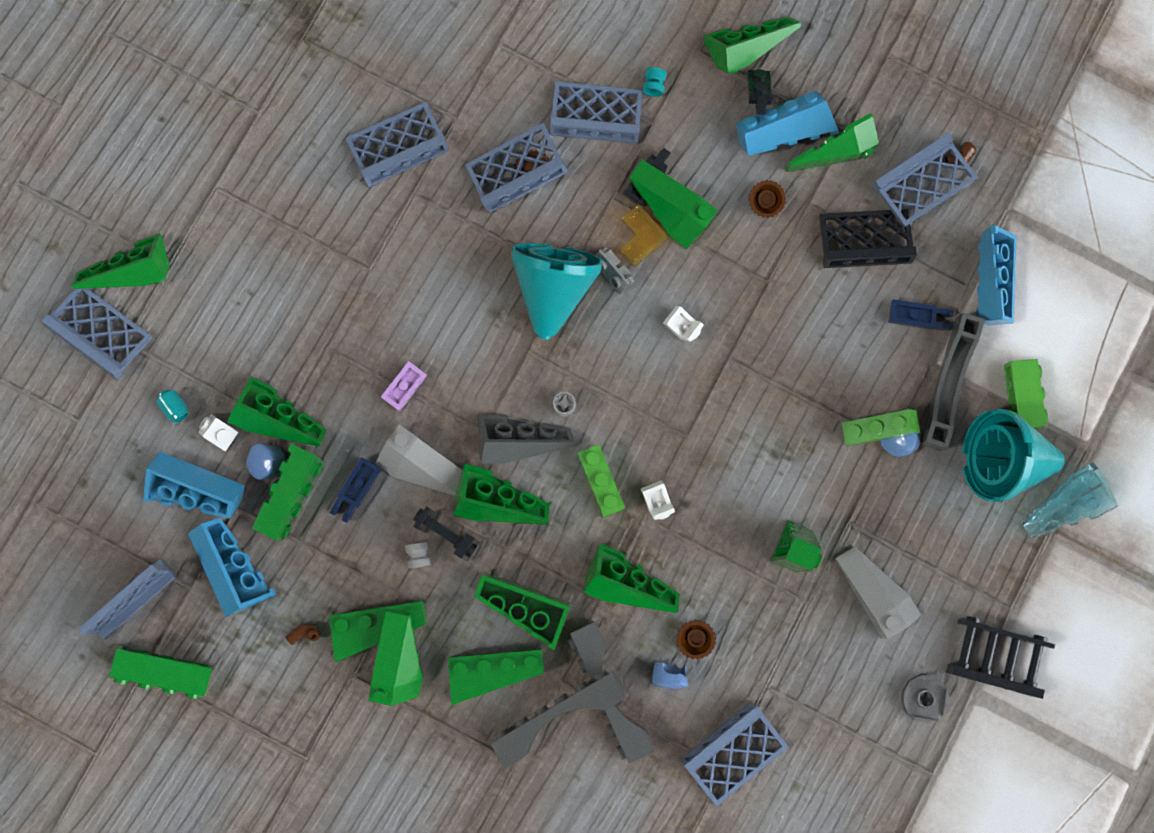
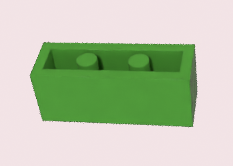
M1038 359L1010 361L1004 364L1009 410L1020 415L1035 429L1047 426L1048 413L1044 409L1043 403L1045 390L1041 387L1040 380L1042 377V367L1038 364Z
M911 409L842 423L845 444L850 446L920 433L917 412Z
M598 444L578 452L577 456L602 517L605 518L624 510L625 506L600 445Z

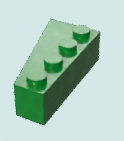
M290 444L287 450L291 452L290 457L286 461H282L279 468L280 479H276L271 485L269 495L272 497L270 501H264L252 529L280 542L283 538L286 539L292 529L290 524L293 518H297L301 513L303 507L301 503L304 497L307 498L313 489L311 483L315 476L318 477L324 467L322 464L323 459L293 444Z
M788 520L771 562L793 572L813 571L814 568L817 569L822 560V555H820L822 548L814 531Z
M483 572L474 595L475 598L494 611L502 614L512 623L520 626L529 632L530 635L545 643L552 650H555L570 608V602L487 572Z
M425 601L330 615L329 621L335 663L379 645L386 609L409 613L413 630L428 624Z
M125 645L117 647L109 674L110 678H114L113 682L125 685L128 684V681L138 683L137 687L152 689V686L160 687L162 692L176 694V691L185 692L186 697L194 699L205 696L212 671L211 665L185 659L176 661L174 657L163 654L152 656L150 652L142 649L127 651L128 646Z
M542 649L448 657L451 706L543 674Z

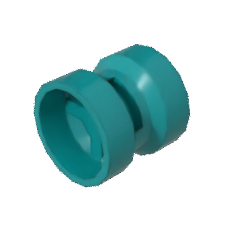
M647 68L645 71L646 82L643 84L642 92L653 97L663 96L665 89L663 82L666 81L667 72L661 68Z

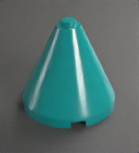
M519 243L513 245L511 253L512 262L533 331L538 334V338L548 340L552 336H556L602 270L601 258L570 247H564V249L552 248L551 244Z
M1006 409L985 411L980 414L970 425L962 446V453L966 454L967 467H962L964 478L971 491L986 501L1003 502L1010 500L1059 472L1065 462L1063 453L1020 415Z

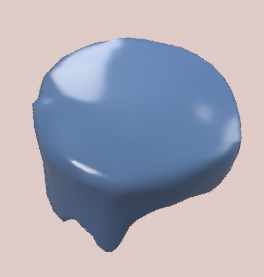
M921 434L881 440L880 442L881 446L893 456L902 457L910 455L918 449L921 442Z
M257 443L251 447L246 461L247 469L256 479H273L280 475L279 468L282 461H285V456L277 446Z
M655 662L651 684L665 689L685 688L688 686L687 667L684 665L682 669H679L674 664Z

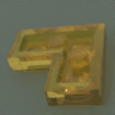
M639 204L622 218V222L631 230L635 237L620 249V252L635 268L668 239V236Z

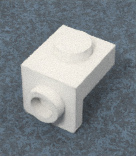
M676 306L663 322L678 338L688 342L696 339L701 332V328L704 326L700 321L694 320L680 306Z
M212 414L209 418L203 419L198 432L202 437L224 451L227 450L239 433Z
M662 480L641 488L648 511L654 520L665 519L675 512Z

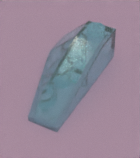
M1093 462L1073 473L1022 523L1029 537L1034 538L1054 532L1059 526L1067 523L1070 526L1076 525L1078 520L1089 517L1091 520L1098 518L1118 507V503L1107 478Z

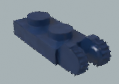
M893 299L890 305L888 323L950 331L952 325L936 322V316L953 317V311L937 308L938 306Z
M361 457L337 495L338 499L332 507L330 514L335 516L340 511L343 502H348L351 505L342 518V521L347 523L356 508H359L382 469Z

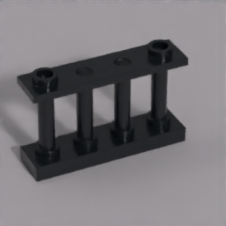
M427 506L424 510L420 508L413 518V521L416 522L413 527L424 533H427L430 528L454 544L453 547L456 550L453 554L468 561L480 544V541L468 533L465 537L462 535L458 536L435 520L439 515Z
M967 616L966 620L958 619L957 624L965 625L967 629L959 661H956V665L948 664L946 673L1043 699L1045 690L1037 688V674L1043 648L1054 649L1055 644L1047 642L1048 638L1034 634V637L1031 638L980 624L981 619ZM976 629L989 632L981 668L979 667L978 671L971 670L970 664H968ZM1001 635L1012 638L1004 674L1001 673V677H996L992 675L991 666L998 636ZM1021 641L1034 644L1027 678L1023 680V684L1014 682L1015 677H1013Z

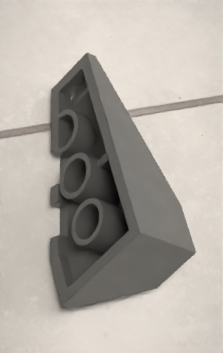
M478 414V451L481 464H505L573 447L575 442L571 428L547 423L538 426L528 423L529 420L521 418V422L509 420L508 415Z

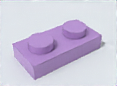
M408 361L382 394L381 398L400 412L425 380L427 374Z

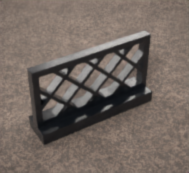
M901 209V214L906 220L909 219L908 209ZM891 210L820 214L819 221L824 253L823 268L912 264L917 256L916 246H913L910 224L906 226L905 232L903 231V226L897 227L890 221L893 217H896ZM871 218H878L884 223L879 229H876L868 221ZM849 219H856L861 223L856 231L846 224ZM825 220H834L839 226L833 232L826 226ZM886 225L896 232L891 239L880 232ZM864 226L874 233L869 240L858 233ZM842 227L852 234L847 241L836 234ZM899 234L906 239L907 246H899L893 240ZM878 236L886 244L883 247H876L871 241ZM856 237L864 245L861 248L855 249L849 242ZM832 238L842 245L839 250H829L828 242Z

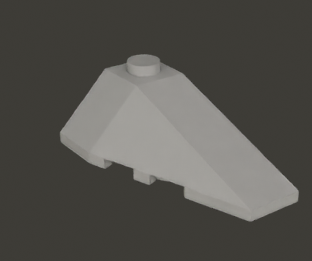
M398 425L387 440L375 462V465L394 478L453 496L456 494L462 469L401 425Z
M856 547L835 557L881 638H891L908 628L921 617L910 595Z

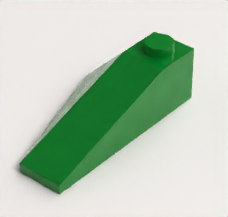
M790 17L763 21L761 23L762 26L742 25V30L730 32L729 28L721 29L703 35V40L716 67L728 74H732L750 65L800 28L801 22Z
M870 113L846 126L845 130L837 138L833 135L828 137L820 144L819 149L812 147L789 161L785 168L786 171L792 172L855 161L861 157L863 159L870 157L875 153L874 150L879 144L872 114Z
M250 376L227 422L247 432L319 447L327 429L308 414L298 412L293 408L294 403L290 400L284 401L276 394L277 390L272 386Z
M464 464L454 497L453 516L473 521L548 524L549 503L527 491L521 492L511 486V482L499 480L492 476L493 472L485 468Z
M601 543L598 545L586 574L583 593L606 602L671 613L679 611L680 594L660 579L649 577L643 572L644 568L640 565H637V567L625 560L627 556L622 552Z
M386 609L368 701L393 706L420 696L423 672L418 661L419 653L416 651L415 634L409 613Z

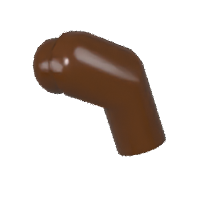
M971 142L963 143L960 154L968 163L976 152V147ZM953 155L946 156L945 163L954 164L955 157Z
M301 623L286 635L285 638L291 645H294L301 638L316 641L320 638V629L316 625Z

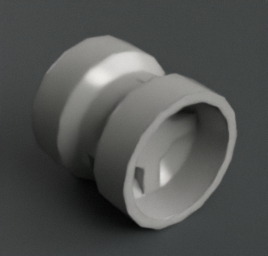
M560 392L554 397L553 409L558 416L568 417L574 412L576 402L572 394Z
M427 542L405 545V552L411 558L407 561L408 569L431 565L430 558L425 556L428 550Z

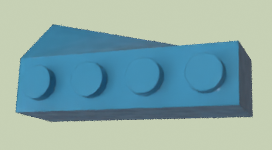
M817 90L806 93L804 96L794 100H789L777 107L767 109L765 115L757 114L736 123L739 144L748 156L777 149L779 144L795 145L798 144L797 140L808 137L811 140L819 139L820 134L828 132L831 135L839 134L828 103Z
M992 225L981 234V242L979 243L980 263L978 265L979 285L977 287L979 301L976 315L979 318L985 319L984 324L988 326L1014 324L1016 235L996 225Z
M159 452L146 468L143 501L151 502L152 500L160 501L161 505L170 506L171 504L182 505V509L191 511V509L196 508L205 514L231 518L242 502L245 485Z
M221 518L202 523L188 533L225 617L244 611L276 595L272 588L269 589L263 581L265 578L260 571L256 572L247 553H243L237 546L238 541Z

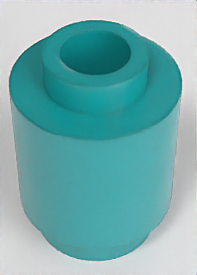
M166 389L157 396L156 404L167 419L174 424L183 421L190 414L187 410L188 406L176 390L170 391Z

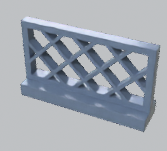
M555 81L550 135L638 144L642 90ZM559 89L569 90L572 95L563 100L559 95ZM583 92H590L594 97L585 102L580 95ZM605 94H612L616 99L607 104L602 97ZM627 96L637 97V102L631 107L623 100ZM576 98L582 106L574 111L568 103ZM598 100L604 108L595 113L590 105ZM620 102L626 110L617 115L612 107ZM563 107L570 113L566 118L556 117L557 111ZM586 109L592 117L588 120H583L578 114ZM608 111L614 119L610 122H604L600 116ZM630 113L635 119V125L626 124L622 118Z
M426 102L346 137V141L368 187L449 151L446 140ZM425 110L427 116L424 122L414 120L417 113ZM397 122H407L404 132L394 129ZM412 124L422 127L418 136L408 133ZM426 128L435 131L437 136L431 139L423 138ZM383 130L387 132L384 141L374 138L377 131ZM392 133L402 136L398 145L388 142ZM406 138L416 140L413 147H402ZM360 139L367 141L363 150L354 147L353 142ZM372 142L381 145L378 154L368 151ZM386 147L396 149L393 156L389 158L382 156ZM365 156L375 158L374 164L364 168L362 163Z
M544 123L465 164L481 197V202L489 213L568 172ZM543 131L545 138L542 145L532 142L534 136ZM519 143L526 145L522 155L512 153L514 147ZM530 146L540 149L537 159L527 157ZM545 150L553 152L556 157L548 162L541 160ZM499 154L506 155L503 165L493 163L495 156ZM511 157L520 159L517 170L507 167ZM525 161L535 163L533 169L529 172L521 171ZM480 164L486 165L483 176L475 174L473 168ZM491 167L501 169L497 180L488 178ZM505 171L515 173L513 180L509 183L502 182ZM485 182L494 183L493 191L485 195L483 191Z
M949 133L877 179L872 186L876 195L879 194L904 228L978 179L972 168L952 143L954 139ZM950 151L955 157L954 164L943 163V154ZM925 166H937L936 176L925 175ZM941 167L953 169L951 179L939 177ZM956 170L965 171L970 178L966 181L955 180ZM909 177L919 178L918 189L906 187V179ZM923 179L935 181L933 191L921 189ZM938 182L949 183V192L946 194L937 192ZM890 189L901 190L900 200L890 199L886 192ZM904 191L917 193L915 203L903 201ZM920 194L931 195V204L928 206L918 204ZM902 206L914 208L913 216L906 220L901 214Z
M88 288L75 289L51 316L47 314L42 320L47 329L117 381L124 375V369L152 339L150 334ZM82 292L89 296V304L76 305V298ZM104 307L107 317L94 318L93 308ZM89 308L90 319L78 320L77 310ZM73 310L74 321L64 322L59 318L64 311ZM111 321H123L125 330L112 331ZM107 322L108 332L95 333V323ZM91 323L92 334L81 335L78 331V325ZM139 333L144 337L138 344L129 345V334ZM125 335L126 345L113 347L112 336ZM109 337V347H97L96 338ZM126 350L127 357L121 364L114 359L113 351Z
M162 559L158 560L78 628L79 632L82 635L98 633L102 639H107L177 576Z
M751 701L681 758L680 761L717 807L785 751L788 746L763 715L759 707ZM760 718L764 723L763 734L752 733V724ZM737 736H746L745 748L733 747L734 739ZM751 736L762 737L761 750L749 749ZM767 738L776 739L780 744L774 751L765 750ZM720 750L728 751L727 763L715 762L716 754ZM733 751L745 752L743 765L731 764ZM749 753L760 754V762L757 765H747ZM702 765L710 766L709 778L699 777L695 771ZM715 766L727 767L725 780L713 779ZM731 768L742 769V777L739 780H729ZM712 784H724V792L715 798L712 794Z

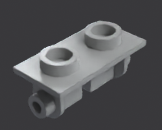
M604 248L602 251L600 249L597 252L596 256L602 259L601 273L607 278L610 285L619 294H622L627 286L629 287L635 282L634 276L624 265L619 269L616 267L621 261L611 249Z

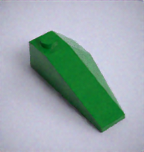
M643 159L629 176L630 181L643 200H646L652 209L656 219L658 218L665 228L664 231L684 249H687L718 212L715 207L702 197Z
M159 233L139 240L133 244L135 248L125 253L122 250L114 253L115 256L108 262L99 261L77 272L71 284L72 288L147 286L152 283L159 284L166 279L170 266L162 235Z

